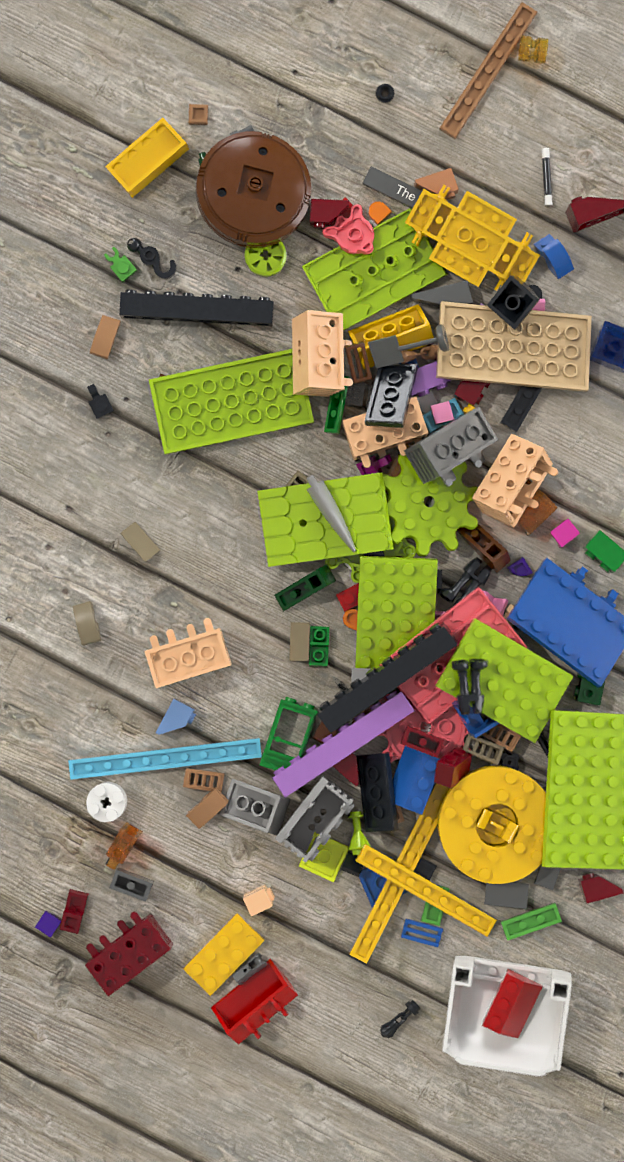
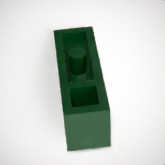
M326 564L276 593L274 596L284 612L336 582V579Z

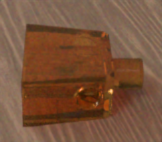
M126 822L107 851L106 855L109 858L105 864L111 869H116L119 863L123 864L143 831Z

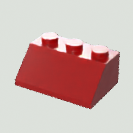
M507 969L483 1019L482 1026L500 1035L519 1038L543 985Z

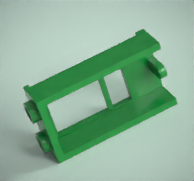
M286 697L285 700L281 699L259 764L260 766L275 771L282 766L286 769L291 765L290 761L295 758L271 750L270 747L273 739L276 742H283L300 748L298 755L301 758L303 757L318 712L314 710V705L304 702L302 706L296 704L297 700ZM283 708L311 717L302 745L283 740L279 736L274 737Z

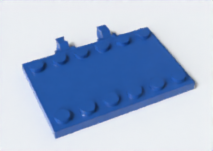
M545 558L506 619L599 688L604 683L624 649V615L614 609L616 604L613 603L619 593L612 589L607 592V597H598L584 586L585 582L582 580L585 578L584 574L588 572L586 568L582 566L576 573L571 572L569 575L551 560Z

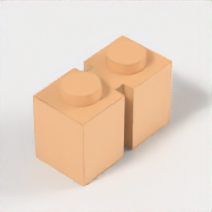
M264 884L245 893L243 900L250 915L254 916L272 907L275 896L270 887L267 888Z

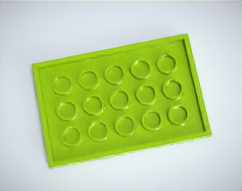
M360 556L355 668H379L383 660L391 656L435 621L438 559Z
M474 618L435 686L456 698V695L460 694L458 673L452 669V661L462 659L468 660V662L469 659L488 660L487 668L482 669L480 672L481 693L484 694V704L481 713L536 743L551 717V710H555L574 676ZM470 667L467 670V682L469 692H471Z

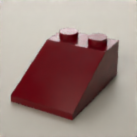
M582 196L571 200L565 213L573 233L624 214V200L598 197L582 198Z

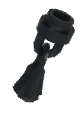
M414 1000L408 1001L405 1004L407 1009L404 1012L399 1013L391 1021L381 1025L380 1032L382 1037L388 1039L393 1037L397 1029L407 1020L408 1016L411 1014L416 1016L421 1009ZM400 1017L402 1020L398 1023L396 1020Z

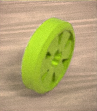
M282 241L268 247L245 249L246 265L251 272L258 276H274L283 269L286 263L287 254ZM263 251H267L271 255V257H268V260L260 257Z

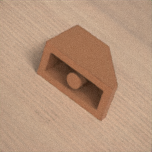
M452 168L416 179L414 182L415 188L421 191L425 189L432 194H439L443 184L446 185V188H451L445 197L446 200L454 198L459 190Z

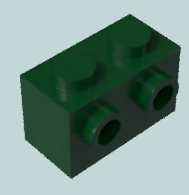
M577 672L579 683L575 685L573 696L576 697L575 701L600 706L605 681L598 688Z

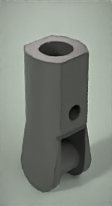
M260 953L253 956L232 975L239 985H242L250 977L266 967L267 963L261 959L262 955Z

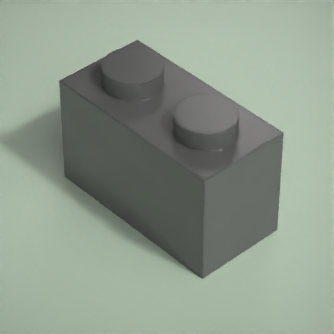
M118 867L109 888L146 902L154 881Z

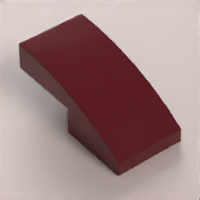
M73 889L69 890L59 930L79 934L89 893Z

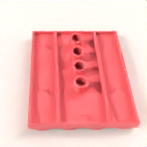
M480 587L470 592L405 644L409 647L414 643L413 640L421 634L423 636L430 632L429 629L436 623L440 625L444 622L459 645L475 618L527 648L526 644ZM458 645L397 687L427 724H430L453 706L452 702L457 701V698L435 685ZM397 651L391 655V658L398 654Z

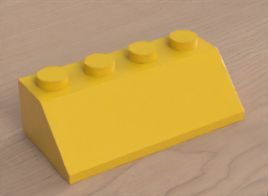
M419 304L348 331L352 344H357L360 341L364 342L369 367L375 366L368 345L370 341L396 335L399 346L434 338L430 323ZM423 345V346H419V347H415V348H411V349H407V350H408V351H413V350H416V349H418V348L425 347V346H427V345ZM357 348L360 363L363 369H365L361 348Z

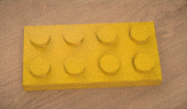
M236 913L192 958L183 970L211 996L265 939Z

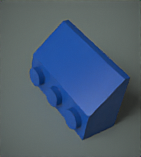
M407 746L404 747L392 779L396 805L418 814H423L434 785L436 765L440 758Z

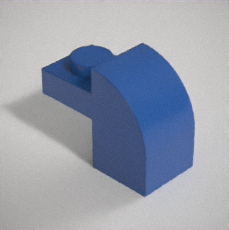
M548 234L534 243L535 249L545 259L548 269L558 280L574 270L566 249L558 239L555 240Z

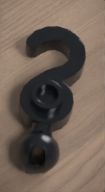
M138 238L128 240V250L135 253L138 252L142 263L146 266H153L154 272L159 278L170 279L175 275L176 264L174 260H170V270L168 272H161L160 257L156 248L152 246L143 247Z

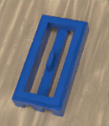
M406 918L401 938L439 947L443 928ZM408 924L438 931V933L436 935L418 929L408 927ZM406 931L431 937L436 940L434 942L416 936L406 934Z

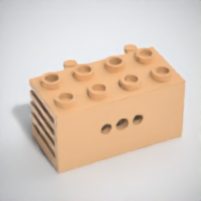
M307 310L292 319L293 394L329 397L336 394V392L344 390V386H351L353 384L352 379L344 378L343 348H345V345H352V342L343 340V313ZM330 358L335 360V364L330 363Z
M417 397L410 399L403 428L365 426L366 413L342 421L353 460L361 459L365 468L371 465L369 456L378 453L379 458L387 455L386 450L398 447L400 454L405 456L404 450L407 449L405 444L415 442L416 444L428 435Z
M511 434L472 497L480 511L514 528L527 506L537 508L539 503L532 498L547 473L552 476L558 474V470L552 467L553 463L548 454H546L547 452L544 451L545 449ZM531 479L532 483L527 485L526 481Z
M205 618L203 621L206 629L205 633L196 635L194 625L188 624L187 632L189 637L177 641L174 631L169 629L166 632L169 644L162 646L159 645L157 636L152 635L150 637L152 649L146 650L145 655L155 688L231 666L232 663L221 628L214 629L211 619Z

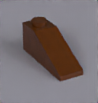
M479 524L473 530L465 527L457 529V532L496 573L511 561L508 551Z

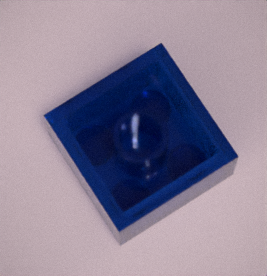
M604 321L590 354V361L624 373V328Z

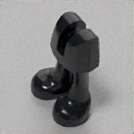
M476 557L463 567L464 573L452 587L442 588L438 594L447 602L452 603L461 589L471 579L472 582L462 596L455 601L454 606L480 585H485L492 568L486 565L478 575H475L474 572L482 563V560Z
M464 659L452 661V669L457 671L459 677L460 694L456 695L461 715L470 713V701H472L474 714L482 712L484 694L481 693L480 672L488 666V660L469 659V662ZM469 667L471 672V692H469L467 682V670Z

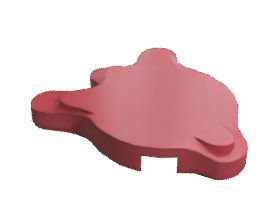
M359 204L352 206L349 218L339 216L335 225L325 227L322 231L325 238L336 241L339 247L347 253L367 255L372 253L374 249V230L369 221L363 217V210Z

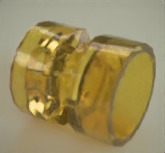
M522 35L518 61L529 62L533 59L534 63L545 64L548 38L537 37L534 40L532 36Z

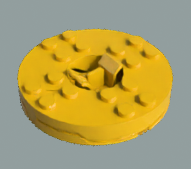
M485 766L470 771L458 784L451 789L449 788L438 813V834L446 855L461 872L484 883L504 884L526 877L542 864L546 793L536 781L523 772L510 767Z

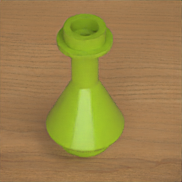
M361 811L350 812V816H348V818L353 819L354 833L348 850H352L353 855H359L364 844L371 847L361 830L360 817L364 816L361 814Z

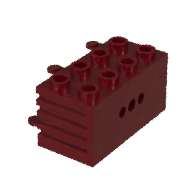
M133 911L130 917L135 925L131 928L123 920H119L117 926L123 934L113 942H110L105 935H101L99 941L104 949L100 952L92 943L87 944L86 949L92 958L88 960L85 967L108 997L171 950L173 942L151 913L142 919L137 912Z

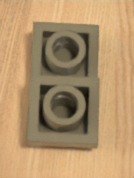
M89 601L72 606L82 645L85 646L101 641L99 625L95 620L93 603Z

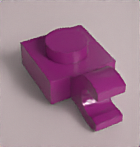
M390 454L378 460L373 455L369 457L370 467L365 468L362 461L357 463L356 466L361 475L383 472L381 467L393 460Z

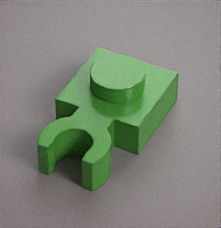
M113 247L115 256L109 257L106 253L104 256L107 261L114 263L110 268L123 283L136 273L137 269L125 255L120 258L118 250Z

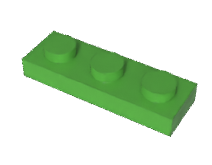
M554 902L500 922L508 941L560 923L562 920Z

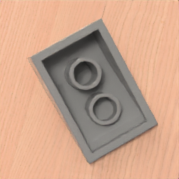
M232 779L226 795L229 802L221 810L220 815L266 833L278 835L290 799Z

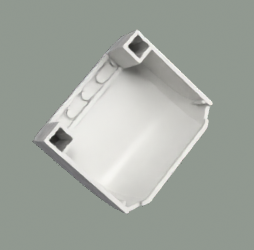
M455 956L442 1051L463 1065L533 1076H542L548 1072L560 1070L572 985L571 973L557 969L478 957ZM507 969L543 985L519 1038L500 1035L482 1026L483 1019Z

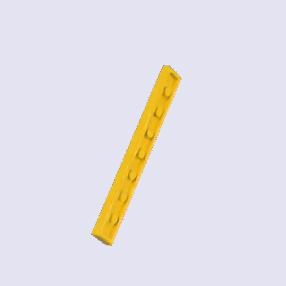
M364 844L355 860L488 937L497 921L367 844Z

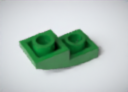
M310 626L309 667L328 668L330 627Z

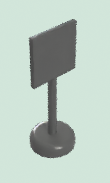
M441 324L436 327L435 338L399 346L396 335L368 342L376 369L404 362L401 353L403 350L438 342L441 351H449V342L444 325Z

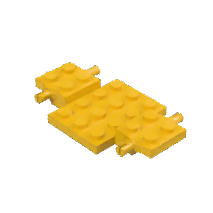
M443 184L439 194H432L423 189L405 223L413 227L417 232L411 241L413 244L417 240L415 245L419 246L423 236L430 237L438 242L429 257L430 260L477 287L481 284L487 271L492 272L500 279L494 289L496 291L500 289V285L502 287L510 275L518 276L523 282L526 281L540 255L532 251L528 246L533 238V235L526 232L521 242L508 237L517 221L516 218L469 191H466L458 207H455L445 199L451 189L449 187L446 188V185Z

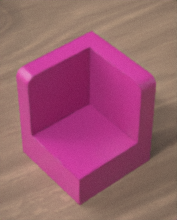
M569 519L564 520L550 532L557 541L559 548H562L580 534Z

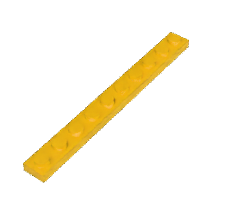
M435 783L423 814L419 815L396 862L411 871H414L438 824L440 805L443 799H445L444 796L447 795L448 787ZM388 879L386 880L349 955L365 963L368 962L404 891L403 888Z

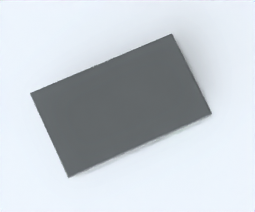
M518 882L504 884L486 883L484 904L527 909L529 884Z

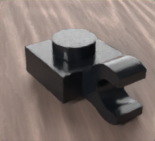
M95 384L87 387L93 398L88 403L96 419L114 412L106 394L100 396Z

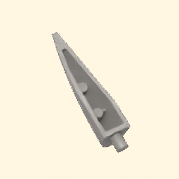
M313 475L309 476L306 479L311 487L307 491L314 503L352 552H355L356 548L350 532L323 480L317 482Z

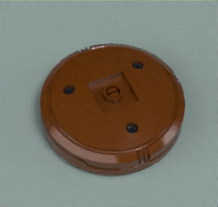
M258 131L240 132L219 141L204 157L196 181V201L204 221L219 237L237 246L263 248L285 240L299 227L309 207L311 179L304 160L286 141L277 136L266 135V133L262 134V132Z

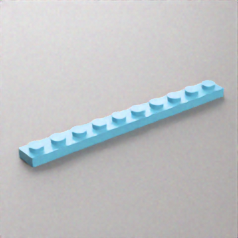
M260 738L74 759L68 760L70 780L261 758L262 753Z

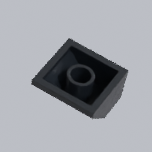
M510 275L487 306L516 330L540 299L518 276Z

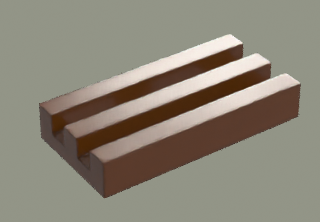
M360 341L357 344L345 345L353 383L372 379L364 342ZM357 348H361L367 376H363ZM350 350L354 352L359 378H356Z

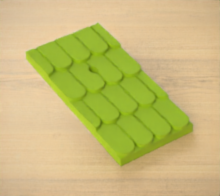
M412 208L373 228L374 249L372 253L367 255L362 253L350 254L338 246L302 266L326 312L343 313V331L448 275L444 267L429 259L434 248L428 237L423 236L419 246L415 245L417 240L414 244L411 242L417 232L413 227L406 224L405 221Z
M383 472L324 481L347 525L356 548L355 552H352L322 515L307 491L311 487L309 483L257 491L268 567L394 549Z

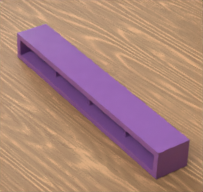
M394 691L386 697L388 701L383 704L379 701L370 707L372 711L367 715L363 712L355 717L356 722L349 726L346 723L338 729L340 733L334 737L330 734L322 739L323 744L319 747L313 745L307 749V755L301 758L298 755L290 761L291 765L286 769L282 766L274 771L275 776L272 779L284 797H287L414 712L402 691L400 693Z

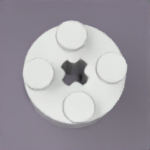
M101 783L89 792L86 801L87 810L98 821H114L123 814L127 807L126 794L122 787L116 783ZM108 797L111 804L105 806L103 800Z

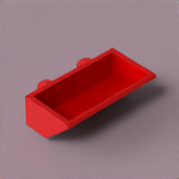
M271 958L266 962V967L254 974L242 985L238 984L211 1007L227 1035L238 1045L251 1034H254L259 1040L262 1036L257 1029L265 1022L268 1024L270 1018L277 1012L281 1011L284 1017H287L289 1014L284 1007L298 996L289 980Z

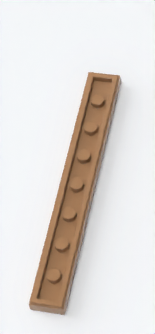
M521 2L439 130L453 139L457 138L537 15L536 10Z

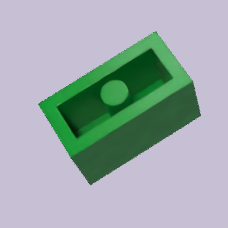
M598 530L583 547L586 551L584 554L592 561L596 559L600 563L599 567L606 573L609 571L614 573L624 562V550L601 530Z

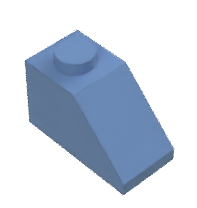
M174 698L156 733L160 735L185 727L187 723L192 724L196 716L193 713L195 709Z

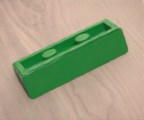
M344 386V390L330 395L324 428L325 433L332 435L340 433L348 386Z

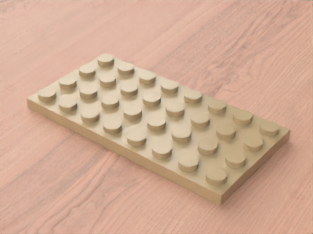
M441 301L439 325L443 324L445 327L449 351H441L438 345L436 378L587 392L589 389L592 316L531 310L518 328L514 330L488 306Z

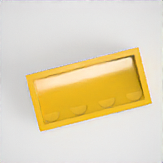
M161 118L105 167L130 197L133 198L185 154L189 147L164 118Z

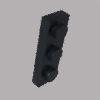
M521 386L500 424L517 432L542 388Z

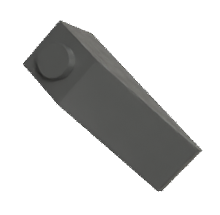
M467 280L411 294L412 302L440 307L441 301L464 304L473 303Z

